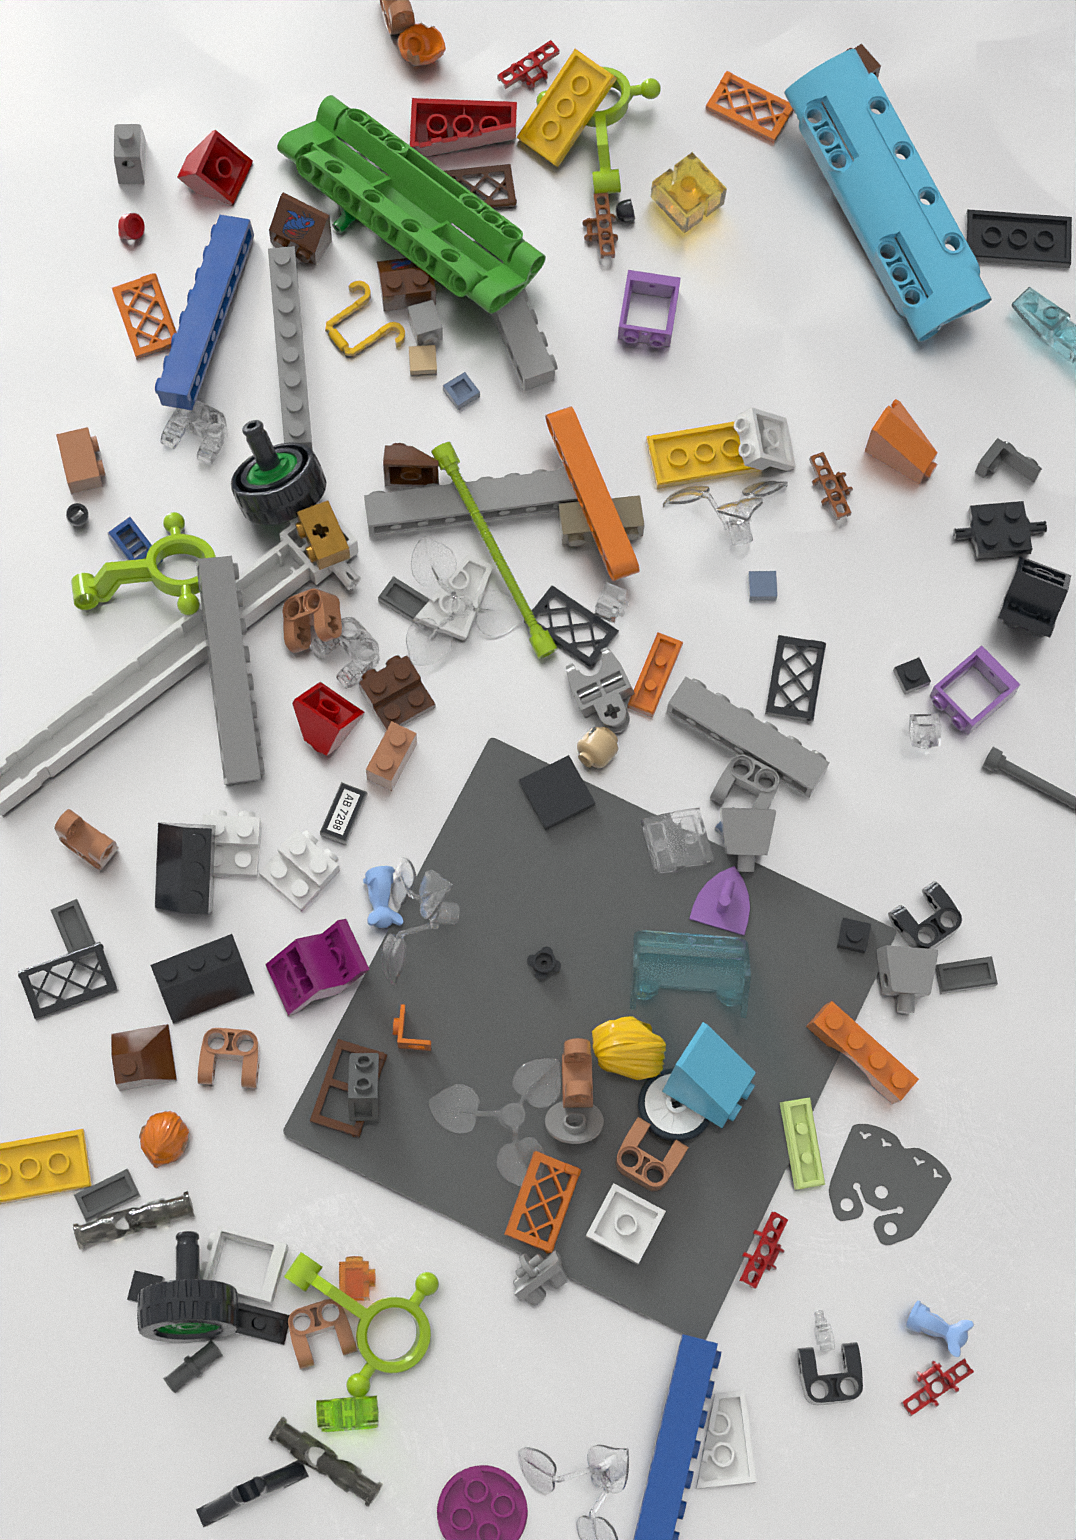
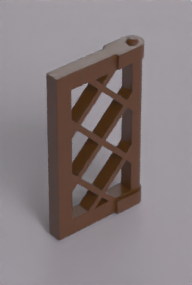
M511 164L444 171L457 182L469 188L473 194L476 193L485 200L484 202L492 208L514 207L517 204ZM504 174L505 179L499 183L490 176ZM482 177L475 186L464 180V178ZM486 180L497 187L490 196L479 190V187ZM500 190L507 194L506 199L493 200Z

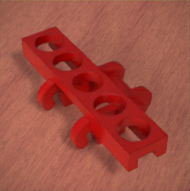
M550 40L535 51H530L527 56L518 62L512 63L509 68L497 75V79L504 84L505 89L519 80L522 83L526 81L527 86L534 88L535 82L541 78L548 79V72L543 69V64L559 55L560 50ZM551 47L554 49L552 53L545 52ZM542 54L544 58L540 60L537 56ZM531 60L533 65L527 67L524 65V62ZM536 68L539 74L531 78L528 72ZM510 74L513 76L511 80L504 79Z
M771 1212L763 1231L754 1230L753 1234L759 1236L761 1240L753 1256L745 1252L743 1253L742 1257L748 1258V1263L739 1281L756 1289L765 1269L768 1271L770 1269H777L774 1263L778 1254L785 1252L781 1248L782 1245L777 1243L788 1222L787 1218L777 1212ZM776 1218H779L780 1222L777 1228L775 1229L773 1226V1221ZM770 1231L774 1232L772 1238L767 1236ZM764 1244L769 1247V1253L766 1256L761 1254V1247ZM751 1271H754L755 1275L752 1281L750 1282L748 1279V1274Z
M965 1358L944 1373L940 1369L942 1365L940 1363L937 1364L935 1361L931 1362L932 1367L924 1373L916 1372L918 1376L917 1381L922 1382L924 1387L901 1402L910 1416L929 1403H932L934 1407L939 1406L935 1399L949 1389H952L955 1393L959 1392V1388L955 1385L974 1372L967 1364ZM963 1365L966 1367L967 1372L959 1376L956 1373V1369ZM937 1372L939 1376L928 1383L926 1378ZM934 1382L942 1384L943 1390L941 1393H935L932 1390ZM923 1392L928 1398L925 1402L920 1398V1394ZM916 1399L919 1406L911 1410L908 1407V1403Z

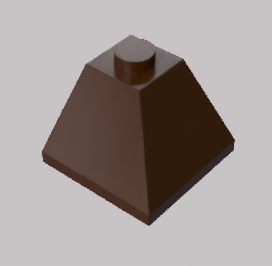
M404 443L385 445L383 457L385 486L424 487L427 484H439L438 460Z
M169 1024L111 1034V1056L115 1084L119 1091L177 1081Z

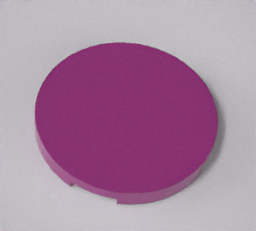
M473 1466L456 1473L446 1483L439 1496L437 1520L445 1540H519L527 1523V1501L521 1486L509 1473L494 1466Z

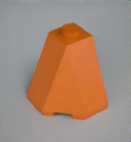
M895 399L891 404L892 407L888 405L871 429L865 452L920 484L925 476L930 478L938 464L934 461L938 452L903 404Z

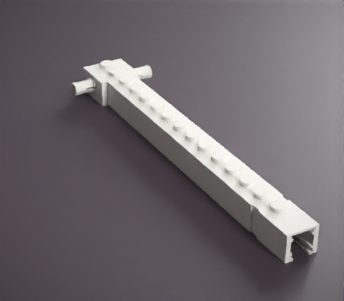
M297 517L290 520L291 525L279 533L281 542L239 574V579L235 580L236 590H241L243 607H239L240 618H245L247 629L310 579L317 585L331 573H334L345 587L350 590L353 588L352 583L356 586L360 582L361 577L346 563L349 559L319 570L316 561L311 563L305 547L309 546L306 538L300 539L295 527V523L299 522ZM336 517L349 546L351 559L359 553L357 539ZM201 603L195 614L183 616L23 738L24 741L16 747L12 746L0 756V814L2 816L42 786V782L50 776L54 777L208 658Z

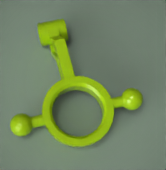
M602 67L617 77L612 88L617 89L621 93V97L614 106L605 110L595 111L586 126L596 127L600 171L592 172L594 193L613 194L621 193L619 169H611L607 126L618 122L626 114L628 104L633 96L642 95L646 99H655L660 94L661 86L654 78H647L640 85L630 86L628 79L623 73L613 68ZM547 90L539 93L536 99L537 105Z
M171 512L163 520L165 530L171 535L156 541L148 550L146 559L106 562L95 577L90 573L75 575L71 579L74 605L78 609L89 610L96 607L99 602H108L121 584L152 581L161 592L179 597L177 607L182 614L193 615L200 606L199 599L195 596V594L199 593L198 576L185 580L172 579L163 575L157 568V565L161 560L171 555L187 554L204 559L216 557L215 552L203 539L193 535L182 534L181 531L185 527L184 517L180 513Z
M300 1252L284 1277L305 1292L310 1285L314 1286L360 1319L356 1330V1342L366 1364L360 1373L352 1374L348 1378L346 1387L350 1395L354 1397L365 1396L370 1390L369 1379L376 1369L386 1373H399L412 1368L423 1358L430 1343L431 1331L428 1318L419 1306L426 1296L433 1295L438 1290L439 1281L435 1274L431 1272L419 1274L415 1281L416 1290L409 1300L402 1297H386L365 1308L319 1276L318 1273L323 1267ZM401 1308L409 1312L414 1319L416 1325L414 1344L406 1354L399 1358L391 1360L379 1358L374 1355L368 1345L367 1331L369 1324L382 1310Z

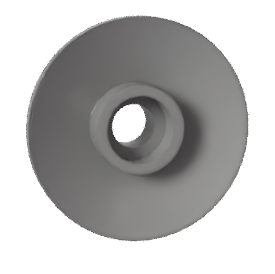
M563 1101L552 1106L545 1117V1126L549 1134L561 1142L570 1144L591 1141L601 1133L604 1125L603 1115L595 1105L592 1108H563Z

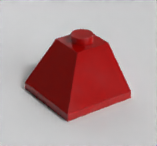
M213 130L187 155L177 178L195 193L232 205L253 160L217 130Z
M322 682L317 683L299 695L292 703L304 741L310 744L315 751L326 756L340 747L365 713Z

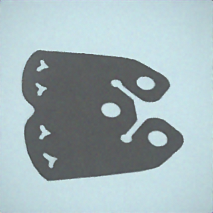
M856 1124L851 1128L832 1175L829 1196L833 1213L840 1221L857 1219L863 1213L862 1202L857 1190L853 1188L855 1183L860 1184V1190L865 1202L880 1211L896 1209L901 1206L903 1213L878 1216L874 1221V1229L879 1241L884 1245H892L912 1237L921 1228L952 1178L946 1167L925 1150L920 1148H904L895 1134L881 1127L870 1124ZM860 1131L864 1134L871 1133L872 1135L864 1139ZM882 1138H884L885 1142L891 1143L892 1146L883 1147ZM914 1157L924 1160L925 1163L917 1165ZM934 1168L938 1174L942 1175V1178L934 1177ZM878 1186H885L887 1188L888 1195L885 1198L881 1199L876 1196L875 1190ZM845 1198H849L853 1202V1208L850 1211H845L841 1208V1201ZM893 1222L896 1224L897 1232L894 1235H888L885 1232L884 1227L886 1223Z

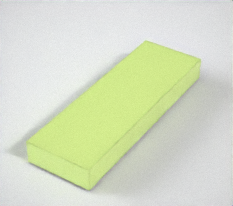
M810 1097L780 1102L795 1190L825 1185Z

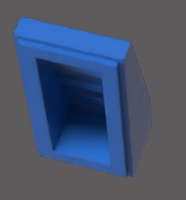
M130 516L107 534L127 560L144 559L152 546ZM131 529L133 533L121 541L119 536ZM136 537L140 540L129 549L125 546ZM144 545L146 550L134 558L132 553Z

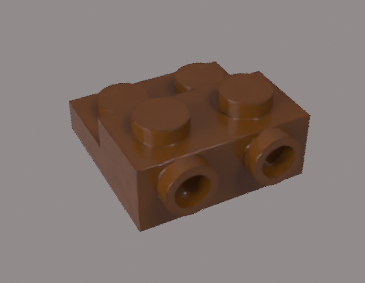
M399 655L393 656L385 663V668L379 671L370 669L361 676L362 680L359 681L360 691L385 731L388 729L391 721L404 726L436 708L435 702L423 685L419 673L407 655L402 658Z

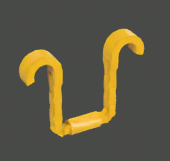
M352 282L348 286L350 292L354 293L357 290H361L365 294L352 305L342 310V312L326 321L325 332H328V336L340 351L345 352L346 356L353 357L392 331L399 333V336L395 338L396 348L400 347L405 341V329L397 322L385 324L353 348H349L348 342L336 328L333 329L334 325L364 307L371 299L370 287L366 282Z

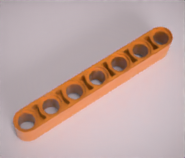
M570 406L545 415L547 427L611 580L614 582L639 573L640 569L636 555L573 407Z

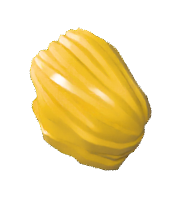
M629 1016L609 1020L592 1031L593 1051L598 1058V1065L603 1070L635 1080L656 1077L663 1071L666 1043L663 1038L652 1033L650 1024Z

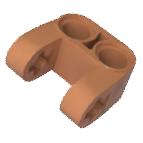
M380 0L390 35L402 33L410 26L415 25L414 12L409 0Z
M314 588L291 596L285 601L282 611L284 641L286 647L292 653H298L310 647V626L314 625L317 636L324 642L340 637L342 623L340 601L337 596Z
M71 809L66 810L55 824L54 829L59 836V840L98 870H102L119 849L114 840L95 829Z
M212 1028L204 1034L199 1056L198 1084L213 1085L216 1061L220 1059L243 1061L241 1087L257 1088L260 1067V1045L256 1035L251 1031L241 1029ZM219 1037L225 1040L224 1045L220 1049L215 1050L209 1047L210 1042L214 1038ZM243 1040H251L254 1043L252 1049L247 1052L240 1051L238 1046Z
M576 1038L564 1042L562 1054L563 1108L593 1107L590 1041L586 1039Z
M638 1117L619 1149L616 1157V1168L622 1175L645 1189L658 1191L671 1178L689 1147L676 1140L663 1162L659 1161L638 1148L651 1125ZM626 1154L634 1155L637 1159V1164L633 1167H626L621 1161L622 1156ZM651 1169L659 1170L663 1179L658 1183H653L647 1178V1172Z
M326 1299L298 1308L289 1315L288 1326L300 1370L315 1365L307 1338L335 1329L343 1356L358 1351L345 1311L334 1300ZM336 1307L339 1310V1316L336 1320L329 1322L323 1319V1312L326 1308ZM300 1316L310 1318V1326L304 1331L294 1328L295 1320Z

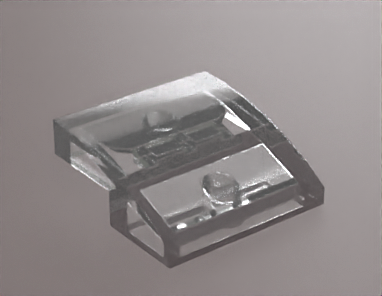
M699 807L664 813L641 820L655 874L676 872L684 867L706 865L714 861Z

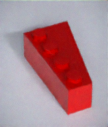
M412 98L410 146L424 157L516 139L517 102Z

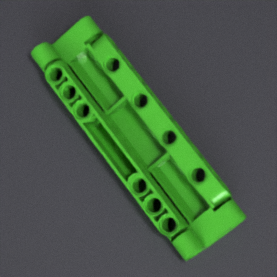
M333 95L325 97L321 102L315 121L287 132L278 142L277 150L296 164L298 173L452 293L459 297L466 295L490 314L495 313L512 301L531 282L545 263L546 256L522 238L523 232L520 228L366 112L356 108H349ZM338 137H340L342 140H344L346 143H348L350 146H352L354 149L360 152L363 156H365L367 159H369L371 162H373L375 165H377L379 168L385 171L388 175H385L383 172L377 169L374 165H372L370 162H368L366 159H364L362 156H360L358 153L352 150L349 146H347L345 143L339 140ZM453 223L454 225H456L463 232H465L467 235H469L471 238H473L475 241H477L479 244L485 247L488 251H490L504 263L502 264L499 260H497L495 257H493L491 254H489L487 251H485L483 248H481L479 245H477L474 241H472L470 238H468L466 235H464L451 224Z

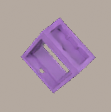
M628 270L617 339H622L627 343H648L653 347H670L681 278ZM632 292L671 298L666 330L627 325Z
M981 645L933 687L930 696L932 697L933 704L939 710H944L951 717L953 725L958 730H964L969 735L1015 695L1021 684ZM972 667H975L1001 695L971 719L945 691Z

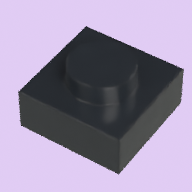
M920 657L898 665L893 669L904 695L930 685L931 680Z
M843 917L837 947L865 954L871 924Z
M134 1270L127 1300L138 1303L140 1290L151 1284L164 1282V1277Z

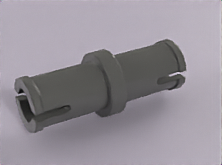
M210 1340L208 1344L191 1357L189 1355L184 1358L185 1362L163 1379L169 1388L176 1393L177 1390L195 1376L199 1378L203 1374L202 1371L216 1359L223 1356L216 1344Z

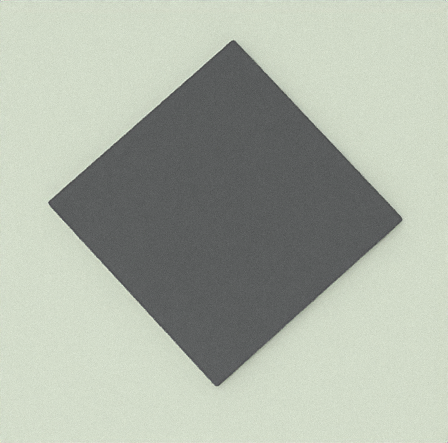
M490 738L397 912L402 916L403 924L399 926L392 923L369 965L370 970L365 973L290 1115L283 1133L286 1137L522 1255L527 1254L531 1259L537 1254H540L544 1259L551 1253H545L540 1249L504 1234L533 1152L537 1151L581 1169V1173L553 1250L561 1256V1264L567 1277L682 1335L706 1340L744 1260L742 1255L744 1252L747 1253L755 1236L753 1232L758 1230L790 1162L780 1102L810 1097L812 1111H814L841 1053L827 1046L806 1026L821 1008L831 1001L856 1021L879 972L877 949L886 945L891 946L896 936V930L756 862L754 872L738 871L746 885L750 903L748 924L744 936L689 920L695 900L702 888L718 873L733 866L737 869L738 855L726 854L725 847L586 781L584 783L595 801V806L545 830L524 793L519 779L550 764L503 741ZM843 917L871 924L865 954L837 947ZM543 947H550L553 950L555 959L561 963V968L558 972L548 974L545 980H538L535 977L536 972L533 967L527 964V958L531 954L535 955ZM546 961L541 962L543 966L547 964ZM401 1004L406 1007L403 1038L431 1041V1051L398 1048V1035H393L394 1018H400ZM633 1016L639 1021L648 1023L652 1027V1033L663 1038L666 1043L663 1070L675 1067L695 1033L704 1022L756 1072L751 1081L755 1087L747 1100L741 1097L738 1104L742 1108L734 1121L728 1119L723 1128L710 1121L708 1127L698 1136L686 1141H679L689 1148L671 1178L658 1191L645 1189L622 1175L616 1168V1157L619 1149L638 1117L641 1118L638 1109L639 1093L644 1083L649 1079H631L620 1074L607 1072L598 1065V1058L593 1051L592 1031L609 1020H616L621 1017ZM579 1038L590 1041L593 1105L601 1111L604 1125L601 1133L591 1141L570 1144L561 1142L549 1134L545 1126V1117L552 1106L563 1101L562 1054L564 1042ZM338 1039L384 1052L388 1055L378 1080L379 1120L364 1121L360 1138L310 1122ZM342 1050L333 1079L348 1083L349 1056L351 1053ZM330 1087L320 1115L354 1126L356 1121H349L348 1092ZM678 1101L671 1103L675 1109L680 1107V1102ZM648 1130L638 1148L663 1162L675 1141L660 1138ZM632 1154L623 1155L621 1158L622 1163L626 1167H633L637 1164V1159ZM539 1164L535 1176L536 1180L550 1174L548 1167L544 1164ZM651 1169L647 1172V1178L653 1183H658L663 1179L659 1170ZM562 1172L556 1176L562 1190L565 1191L570 1175ZM552 1177L538 1183L544 1199L558 1194ZM613 1183L666 1211L638 1265L586 1238V1234ZM534 1186L531 1187L525 1204L526 1208L540 1202ZM560 1197L547 1202L553 1219L556 1217L561 1203ZM542 1205L528 1211L535 1227L549 1221ZM522 1214L517 1230L525 1233L531 1229L525 1215ZM551 1225L537 1230L541 1240L547 1242L552 1228Z

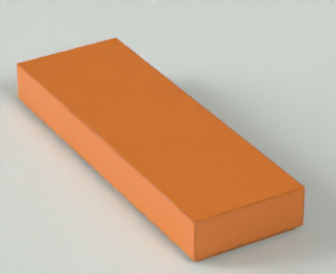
M657 632L633 690L635 694L630 697L627 708L653 718L683 646L682 641Z

